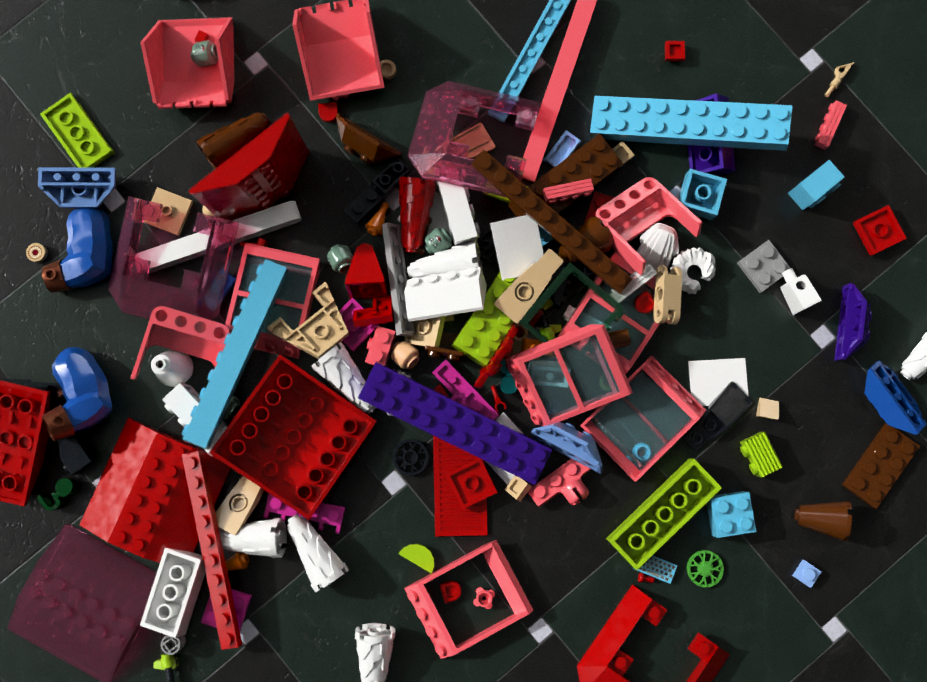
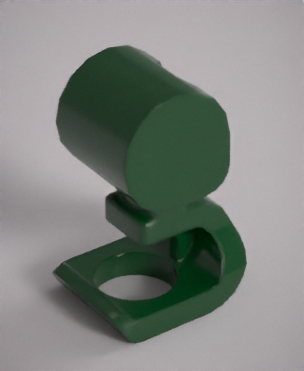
M73 478L58 480L55 485L56 492L51 494L55 500L54 504L45 493L39 494L37 499L46 510H59L64 503L62 497L72 496L78 489V483Z

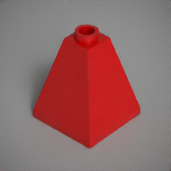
M368 243L357 246L345 279V286L350 299H367L388 295L385 280L373 246Z

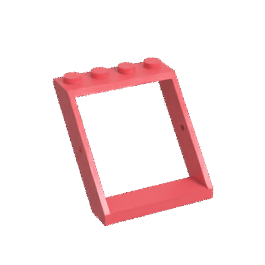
M497 540L484 544L404 588L408 599L412 602L418 618L423 623L426 633L435 647L436 653L441 659L465 650L534 611ZM483 553L514 614L455 646L424 584Z

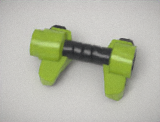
M538 299L534 304L544 311L539 318L542 327L538 330V334L547 342L555 339V334L561 332L562 327L561 325H549L545 310L554 305L552 299Z
M165 653L161 654V659L154 662L153 668L165 670L166 681L175 682L173 669L179 665L178 657Z

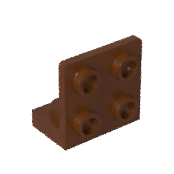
M442 332L439 348L425 345V351L430 357L440 358L443 355L447 356L448 360L459 362V359H464V352L457 351L451 347L458 334Z

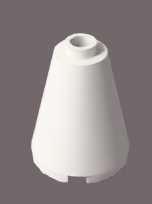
M171 349L160 353L151 361V368L158 380L170 387H176L179 383L184 384L190 379L194 369L193 361L188 354Z

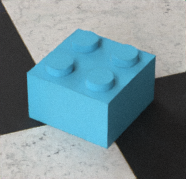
M828 160L788 192V194L802 210L808 206L811 209L824 200L829 193L836 190L841 185L839 181L844 176Z
M689 169L685 174L678 200L695 216L713 220L718 215L727 179Z
M740 491L715 495L706 503L712 536L721 538L756 532L749 492Z

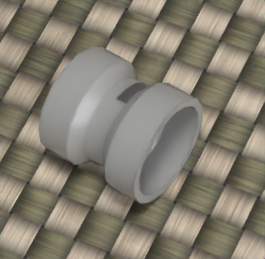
M166 635L161 641V649L165 654L173 655L185 646L186 638L184 635L177 638Z

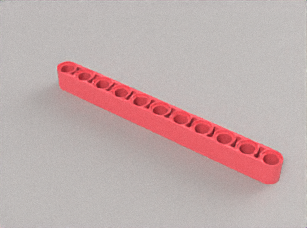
M577 0L517 177L532 182L536 180L597 0Z

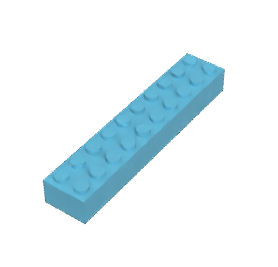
M594 96L590 134L592 139L600 133L604 140L787 151L793 105Z

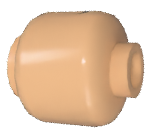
M398 341L392 346L391 359L400 368L411 369L418 363L419 351L409 341Z

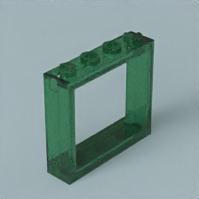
M569 262L519 323L542 343L549 341L532 327L529 322L571 273L614 309L602 324L605 325L608 333L611 330L610 324L613 321L617 323L624 315L622 313L624 307ZM589 339L572 360L561 350L560 353L564 362L571 368H574V366L579 367L584 362L585 358L583 356L587 351L591 353L594 347Z

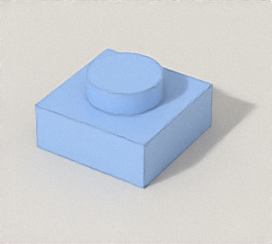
M802 560L792 576L811 588L821 574V571L807 561Z

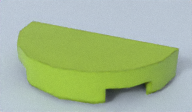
M410 544L403 547L398 553L432 574L434 557L426 546Z

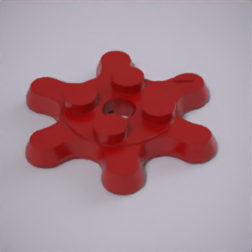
M515 325L510 328L488 364L481 368L480 376L476 380L474 387L481 388L489 376L496 375L502 367V364H500L501 360L507 358L513 350L511 347L514 343L513 338L518 332Z

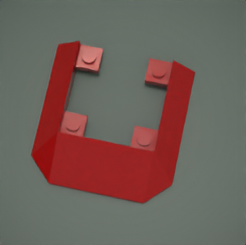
M631 585L577 664L579 682H631L623 675L634 659L619 648L641 616L657 626L667 609L637 587ZM698 632L687 649L701 658L686 682H712L730 654Z

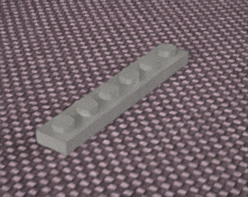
M387 222L382 224L396 335L410 337L415 335L413 321L409 322L407 318L404 291L408 279L403 243H401L400 225Z

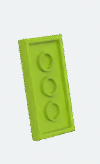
M71 92L40 113L77 167L94 168L115 153Z

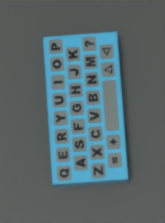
M652 555L637 571L671 584L677 565Z

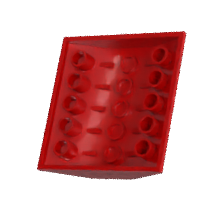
M286 113L192 187L189 192L221 221L244 217L274 207L276 201L284 199L289 195V191L296 182L309 154V150L290 115Z
M279 354L209 453L310 520L377 421Z
M0 380V501L26 506L43 466L49 433L42 420V415L50 411V391Z
M128 418L79 525L112 545L158 563L161 562L166 547L194 552L199 538L182 454L203 449ZM203 450L215 506L231 467Z

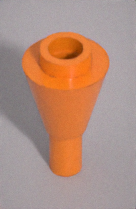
M382 202L379 211L365 225L367 232L373 236L383 234L382 224H384L385 213L389 207L387 202Z
M236 552L225 561L227 571L246 569L249 563V556L246 553Z

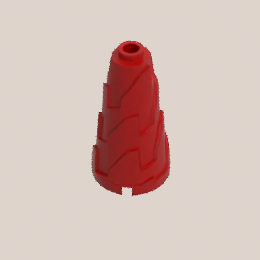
M414 177L399 178L400 223H402L401 243H403V248H406L405 252L417 253V249H421V245H423L426 225L428 226L430 208L433 206L437 181L430 179L422 180L421 178Z

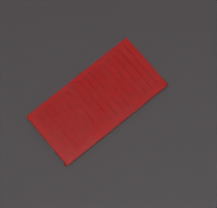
M433 435L435 537L488 535L487 498L462 510L446 477V473L479 457ZM482 459L486 468V461Z

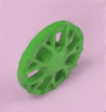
M697 551L687 562V574L690 580L700 587H712L723 576V562L712 551ZM706 553L711 554L709 562L705 561ZM699 556L702 561L697 563L694 558ZM717 560L719 565L713 567L712 563ZM691 566H697V572H691ZM714 570L719 571L718 577L712 575ZM700 574L703 577L698 583L695 578ZM710 576L712 583L707 584L706 577Z

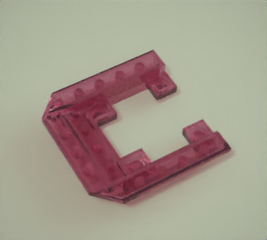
M447 81L426 91L409 148L408 158L423 178L506 197L470 166L474 159L467 158L470 145L451 141L458 115L463 114L478 118L480 107L517 115L515 127L533 131L540 102ZM507 155L505 168L522 181L527 159Z
M128 196L108 288L123 313L150 319L151 313L156 307L165 306L208 320L216 318L219 315L239 222L197 213L193 232L209 235L201 273L185 269L181 288L147 280L151 261L135 257L144 220L159 223L163 204Z

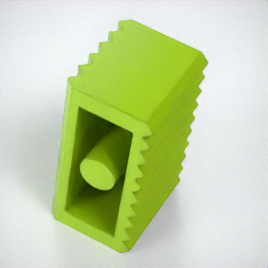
M759 432L740 441L742 445L740 450L743 456L749 459L751 463L749 468L757 477H764L783 467L765 432Z

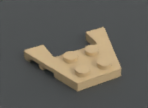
M326 282L312 292V295L323 308L299 327L292 330L281 317L267 327L269 333L318 359L349 336V332Z

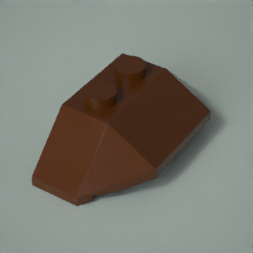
M337 113L336 119L341 142L347 153L351 155L355 153L363 163L367 165L371 163L374 166L391 163L398 157L400 159L403 158L401 151Z

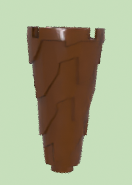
M254 113L228 126H223L197 139L195 142L211 166L216 169L265 131L269 120L264 113Z

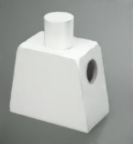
M793 268L782 273L786 284L781 286V291L793 315L822 301L805 274L797 278Z

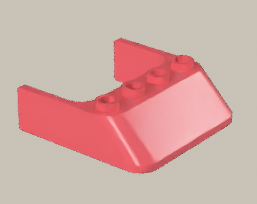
M651 177L642 179L597 209L595 215L602 220L600 224L603 227L607 226L614 241L611 247L639 275L644 274L646 261L628 244L629 241L665 217L677 219L695 237L700 235L702 221L662 184Z
M165 306L156 307L151 313L130 379L137 380L146 351L154 345L212 362L215 368L217 365L216 357L225 348L224 340L227 334L230 333L229 329L224 324Z

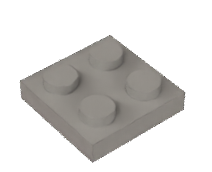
M767 240L737 262L759 293L782 278V273L790 269L770 240Z

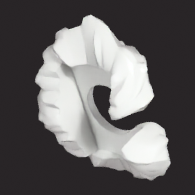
M700 247L698 249L691 248L681 251L674 258L672 267H670V271L673 267L681 268V291H686L688 294H696L698 290H701L699 281L693 280L687 275L689 266L697 265L701 269V278L706 281H710L715 275V257L711 253L704 252Z

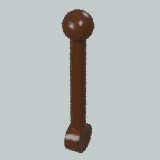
M429 217L428 226L426 225L423 245H421V249H418L419 255L425 254V236L428 234L429 225L432 223L431 217Z

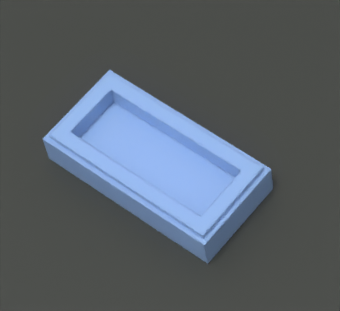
M566 130L545 157L544 162L552 168L556 167L572 155L581 143V140Z

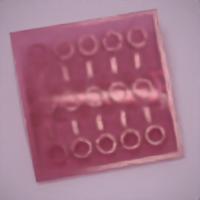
M65 524L38 560L20 592L7 629L99 681L112 682L142 627L140 623L157 572L75 527Z

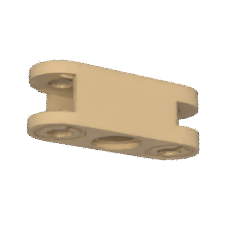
M660 265L655 275L654 321L661 324L667 321L668 324L676 325L679 322L681 313L682 271L680 267H673L668 274L667 267Z

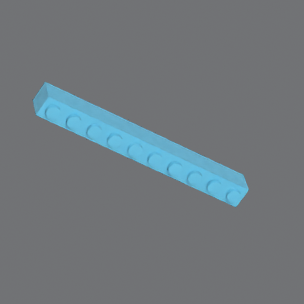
M267 259L264 260L263 264L260 263L257 268L256 274L258 276L255 281L250 283L248 288L250 293L247 299L244 298L241 303L240 309L242 310L240 315H236L233 320L232 326L234 328L231 334L228 333L224 340L225 348L216 357L217 365L215 369H211L207 378L209 380L206 388H202L199 395L201 400L198 406L195 405L190 415L192 417L191 422L186 424L182 431L184 441L206 450L209 449L288 274L287 267Z

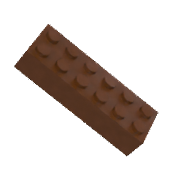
M599 133L528 188L544 201L542 193L544 188L590 178L593 187H595L614 173L623 162ZM584 195L576 199L568 198L566 201L558 200L555 203L549 204L548 202L546 204L560 214ZM513 202L509 203V208L517 217L527 215Z

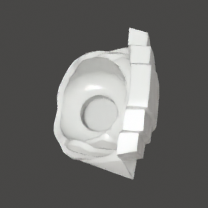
M655 223L640 237L641 245L636 251L645 259L646 266L650 264L655 271L660 265H664L668 269L672 257L679 254L676 230L668 225Z

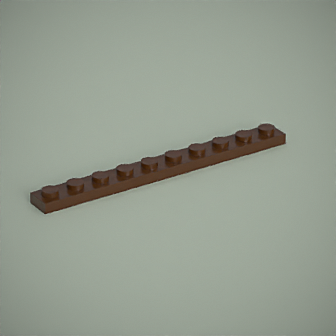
M484 149L471 163L470 166L615 292L621 294L631 282L632 278Z

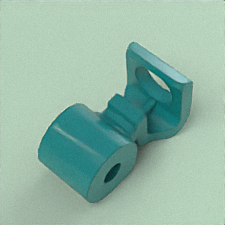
M503 359L500 362L502 364L500 371L505 376L501 379V390L505 394H512L517 388L512 374L506 367V361Z

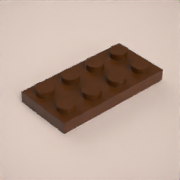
M885 423L842 486L873 509H877L920 446L896 428Z

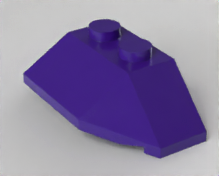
M852 283L844 285L842 289L834 361L847 359L867 344L870 338L868 327L872 319L871 305Z

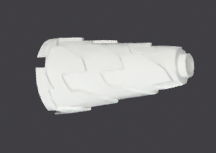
M476 240L412 262L407 267L409 278H420L432 274L437 275L481 267L483 273L478 243Z
M927 332L908 358L902 363L903 366L900 373L908 380L911 378L918 379L927 372Z
M342 342L338 343L337 346L316 362L319 367L315 363L311 366L314 371L326 379L336 390L341 392L363 412L367 411L369 414L377 408L358 399L365 380Z
M296 514L288 519L287 530L297 548L311 582V587L315 592L320 590L318 585L320 588H324L344 574L343 571L347 572L349 570L345 562L343 563L322 537L318 535L307 518L299 517Z
M274 518L272 520L245 523L237 535H232L219 528L223 550L281 558L286 549L281 548L282 543H287L285 521H282L283 518Z
M368 623L362 624V630H360L359 626L356 628L355 639L359 655L361 682H385L392 654L393 639L395 638V629L390 626V630H387L386 624Z

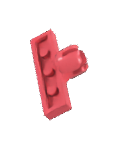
M570 459L531 487L528 493L538 507H541L560 493L565 496L571 505H576L580 503L579 498L575 494L576 492H578L583 500L589 495V490L581 478L592 469Z

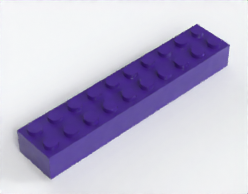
M377 361L358 396V399L534 485L552 452L550 447Z

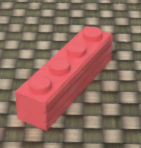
M839 101L830 104L828 107L829 112L823 119L825 120L824 124L819 128L820 133L814 139L816 141L815 146L824 150L829 147L846 109V104Z
M590 178L544 188L542 193L545 203L549 202V204H552L558 200L576 199L581 195L589 196L594 191V187Z

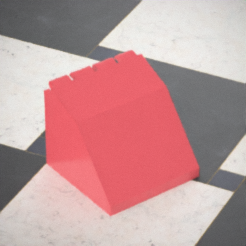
M348 0L333 2L335 10H331L330 3L315 5L316 13L314 14L312 6L298 8L294 11L292 25L310 101L385 88L369 0H352L353 7L349 6Z
M233 18L158 20L140 42L153 103H156L158 109H172L173 105H175V108H191L192 104H194V108L210 107L211 104H213V107H227V104L232 102L234 88ZM199 30L208 33V40L216 44L218 62L215 65L199 67L191 59L190 52L196 43L194 39Z

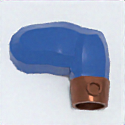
M75 208L68 215L66 223L68 256L64 260L60 259L42 267L43 281L51 293L87 287L111 274L113 247L110 235V220L103 209Z
M77 347L67 348L60 352L52 364V374L62 388L66 404L64 406L59 405L42 415L44 425L53 441L73 436L77 432L87 430L103 421L112 412L107 379L93 355L87 350Z

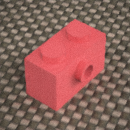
M377 325L373 339H369L366 349H369L365 360L367 364L374 366L377 361L387 366L391 349L397 336L396 331Z

